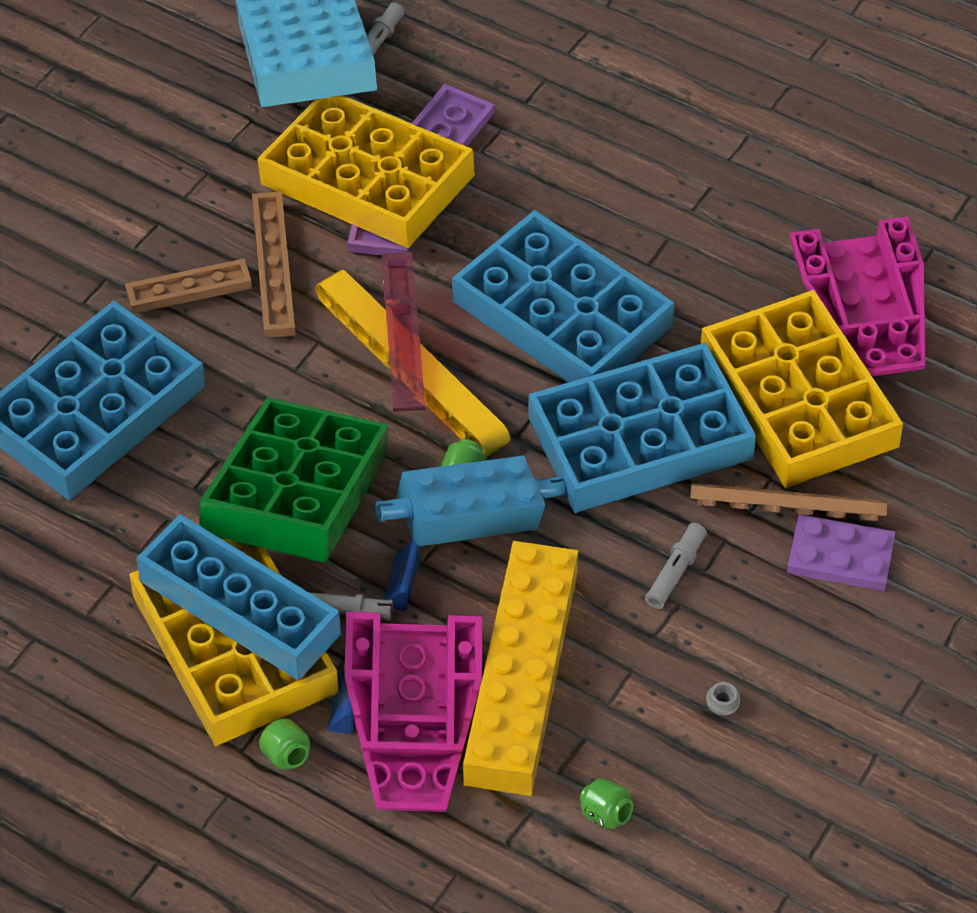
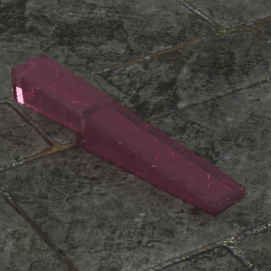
M412 252L381 254L393 412L425 410Z

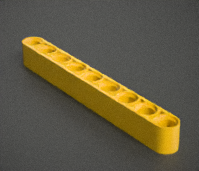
M340 270L315 285L317 296L322 304L460 440L466 439L479 444L483 448L486 458L510 443V434L505 425L346 271Z

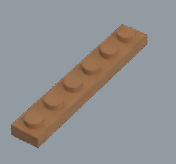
M282 191L252 194L265 338L294 336L296 334Z
M692 483L690 498L697 499L696 504L704 506H716V501L729 502L730 508L748 509L749 504L762 505L761 510L781 512V507L794 508V513L813 515L814 510L827 511L826 516L835 518H846V513L859 514V519L878 521L879 516H886L888 505L886 500Z

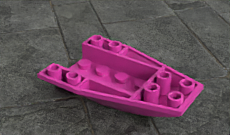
M909 217L879 220L876 236L827 243L823 242L820 229L790 232L789 238L805 288L808 292L815 291L870 375L879 376L925 369L924 262Z

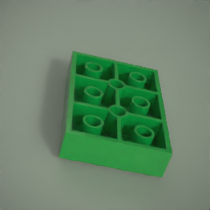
M267 397L200 500L199 526L220 539H227L244 543L247 546H257L282 554H291L307 558L311 561L326 563L387 456L389 424Z

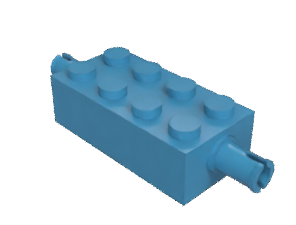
M525 456L405 471L401 475L396 495L397 499L376 501L375 514L379 522L404 518L412 539L419 546L537 530L545 508L543 498L563 497L566 491L565 482L562 481V476L536 480L532 475Z

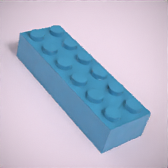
M181 514L136 558L140 582L298 681L341 635L338 610Z

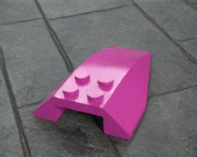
M346 612L344 678L376 810L446 812L482 682V616L448 615L447 626L383 624L380 623V613Z

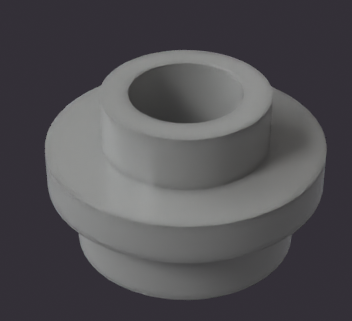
M719 682L707 692L706 704L712 712L718 715H729L739 708L740 694L732 684ZM719 699H726L728 702H721V701H718V700H719Z

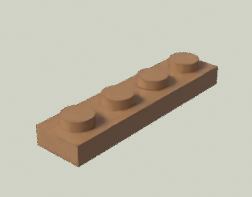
M244 258L126 283L125 288L132 314L252 289V282Z

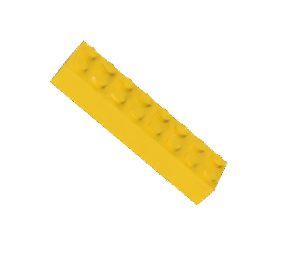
M513 541L463 762L464 786L532 796L578 574V550Z

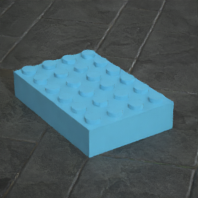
M236 0L238 23L261 107L377 90L375 60L355 0Z

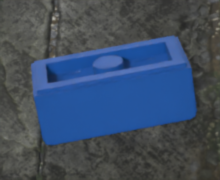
M415 540L407 544L394 558L383 599L394 601L393 610L405 611L408 607L420 561V546L416 544Z
M344 669L338 676L339 692L333 698L328 731L352 734L354 732L355 720L344 678Z

